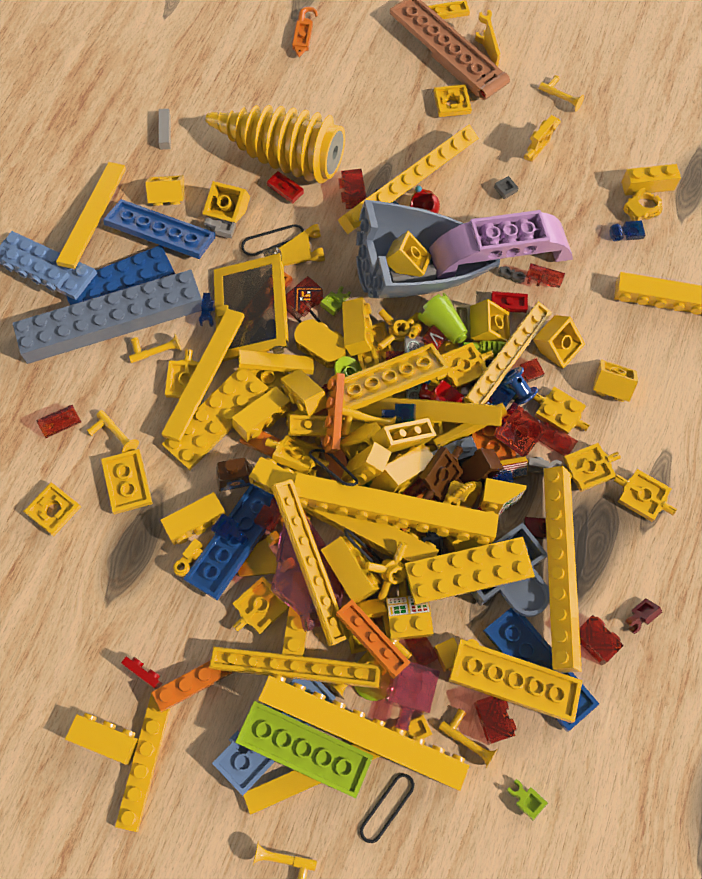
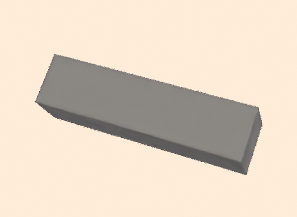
M159 109L160 150L171 149V115L169 109Z
M433 264L428 265L422 277L399 274L394 270L390 271L392 283L436 280V269Z

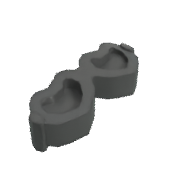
M507 266L500 267L499 269L500 276L505 279H511L513 282L518 283L525 281L526 275L521 271L515 272L514 269L511 270Z

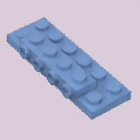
M13 231L0 245V264L10 272L15 271L23 278L28 277L38 285L43 284L53 292L58 291L74 300L78 299L97 274L94 268L78 262L75 269L58 266L56 261L60 255L59 252Z
M293 679L289 683L292 686L294 682L305 686V692L312 695L314 691L326 696L325 701L330 703L336 698L321 682ZM265 703L263 704L308 726L310 725L309 723L302 721L294 716H291L285 712H282L274 707H271ZM237 730L229 739L231 744L212 764L243 796L275 761L235 743L240 733Z

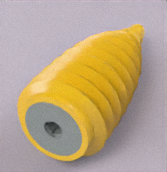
M256 105L252 108L251 112H247V109L244 107L237 113H234L233 110L230 113L210 112L207 113L205 118L209 126L219 130L222 134L228 135L230 141H236L238 148L242 151L246 150L251 158L257 157L262 164L269 163L273 169L281 168L284 173L292 172L295 177L304 176L307 181L316 179L319 184L326 182L335 175L341 163L345 146V130L342 126L334 124L332 115H328L322 122V116L319 112H316L310 119L308 110L302 111L298 117L297 109L294 107L286 114L283 106H279L274 113L272 106L267 105L261 113L260 107Z

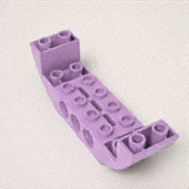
M541 210L471 219L470 222L459 225L443 234L429 248L433 265L436 269L437 279L455 277L458 265L516 256L553 252L556 262L573 260L572 252L560 220L553 215L541 212Z

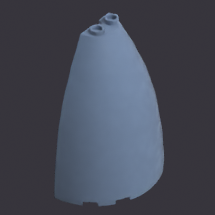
M364 200L359 217L361 231H357L356 245L359 246L356 261L360 284L363 291L368 293L370 298H401L436 293L459 286L500 265V259L458 265L455 277L437 279L436 276V280L392 283L390 271L393 269L388 267L386 255L395 239L409 231L430 253L429 248L438 238L464 223L424 209L388 202ZM432 258L430 259L428 265L433 264Z

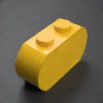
M308 319L296 327L295 341L298 350L313 357L314 360L325 367L334 368L335 362L347 355L342 334L328 329L325 323Z

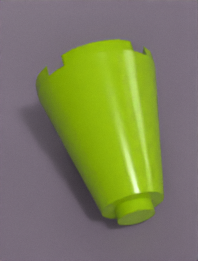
M443 293V296H440V294L434 296L424 305L425 311L423 314L419 312L418 319L452 343L458 342L460 344L467 338L466 334L468 331L445 293Z

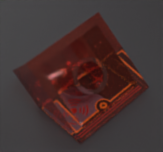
M513 402L507 409V415L502 418V424L497 427L494 436L521 457H525L549 428Z

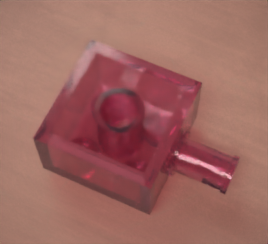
M410 662L394 679L391 677L384 703L400 708L397 724L395 725L396 728L409 731L408 728L413 712L423 715L430 713L440 673L439 670Z

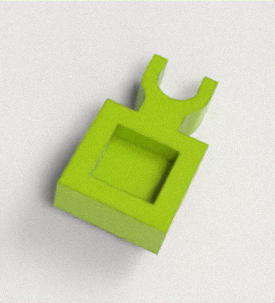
M343 286L338 289L337 294L331 291L320 303V306L333 316L342 309V302H345L350 297V291L346 294L342 293Z
M516 779L514 783L519 787V790L515 792L509 787L507 792L511 796L520 799L516 806L534 821L547 806L548 802L532 787L526 792L521 782Z

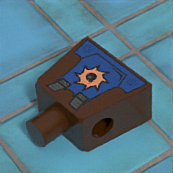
M246 458L229 459L217 463L216 478L219 492L251 485L249 475L253 469Z

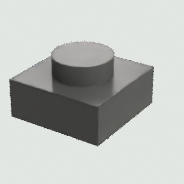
M509 176L496 182L494 185L495 190L503 199L517 193L519 189Z

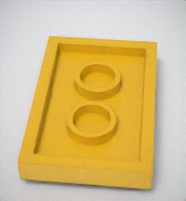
M140 449L101 459L114 515L153 504Z

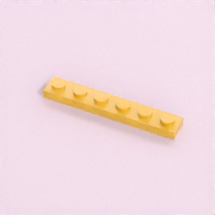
M152 693L115 828L138 832L170 712L169 708L161 713Z

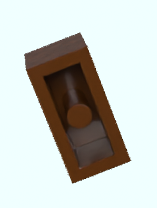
M480 448L474 452L470 459L462 462L461 469L463 473L459 478L463 484L475 481L481 482L483 486L486 478L492 479L504 467L494 449Z

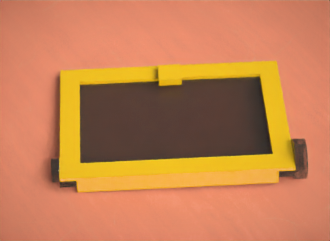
M275 247L267 248L264 250V257L214 269L216 329L227 309L241 312L245 316L222 362L239 358V350L273 351L274 354L284 353V348L288 347L284 265L280 249Z

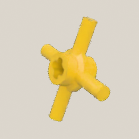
M382 309L378 314L389 325V335L378 344L379 349L383 350L393 341H404L405 336H409L410 327L419 320V313L416 312L406 321H395Z
M400 541L393 559H386L381 564L365 563V570L381 573V577L384 580L378 596L379 600H386L392 584H399L404 578H407L404 565L401 563L408 545L405 542Z

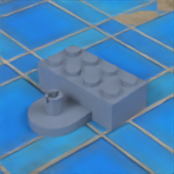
M521 523L494 543L523 537L535 577L470 593L480 606L498 593H501L516 613L525 617H533L542 613L549 604V588L534 569V567L545 560L547 553L527 527Z

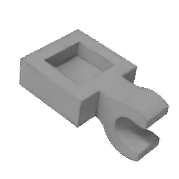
M206 218L204 222L206 230L214 231L215 235L232 239L236 223L221 219L216 221L211 218Z
M530 457L527 471L544 475V468L561 466L562 462L560 460H553L549 463V461L541 457Z

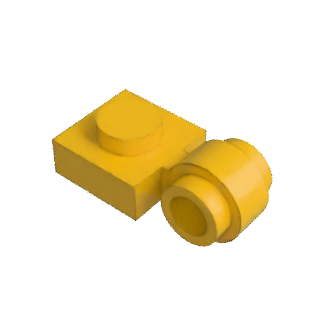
M194 538L183 552V557L174 563L173 570L177 576L185 577L191 569L189 563L192 564L194 560L196 561L203 552V546L197 539Z

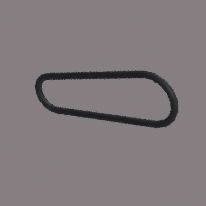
M294 224L246 238L242 242L241 248L246 255L257 256L282 246L290 240L253 254L245 251L244 244L246 241L292 227L300 228L301 233L304 229L302 226Z
M313 449L309 452V457L343 485L355 486L358 484V479L333 454L326 453L355 480V483L342 481L312 456L313 452L325 453V450Z
M347 528L344 529V534L347 537V539L371 563L376 562L373 561L350 538L348 533L352 537H354L364 548H366L376 559H378L381 563L383 562V560L377 554H375L365 543H363L353 532H351Z

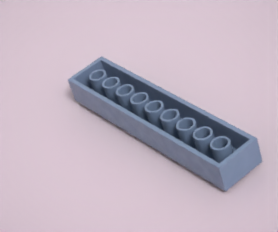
M190 269L16 321L12 324L20 354L26 363L29 364L204 310V306L192 270Z

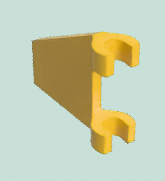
M487 10L486 16L479 12L478 19L481 23L486 24V30H483V36L476 32L475 40L483 44L491 61L498 67L500 51L491 23L492 12Z
M318 224L311 225L305 231L275 250L276 254L280 253L284 266L307 261H325L323 248H317L311 252L309 237H321Z
M274 531L256 544L238 570V574L240 577L281 574L292 571L298 566L292 557L280 565L270 548L271 545L282 541L279 533Z

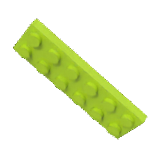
M257 701L253 702L235 742L353 798H357L373 759V755Z

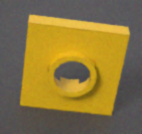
M466 84L434 87L433 93L439 117L471 114L472 109ZM453 100L457 103L449 106L447 101Z
M50 482L23 512L54 537L81 506ZM54 504L59 505L61 510L54 515L55 517H49L47 514L48 508Z

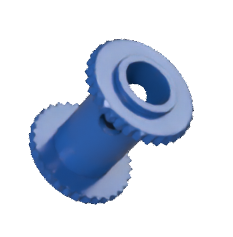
M516 367L510 370L501 381L502 385L509 384L518 397L515 403L517 405L530 401L538 392L537 387L533 386L530 388L521 376L524 371L523 367Z

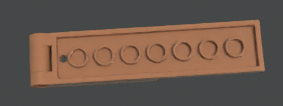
M403 0L390 8V15L432 51L431 56L462 84H466V87L475 96L486 100L510 83V78L506 72L498 68L422 0Z

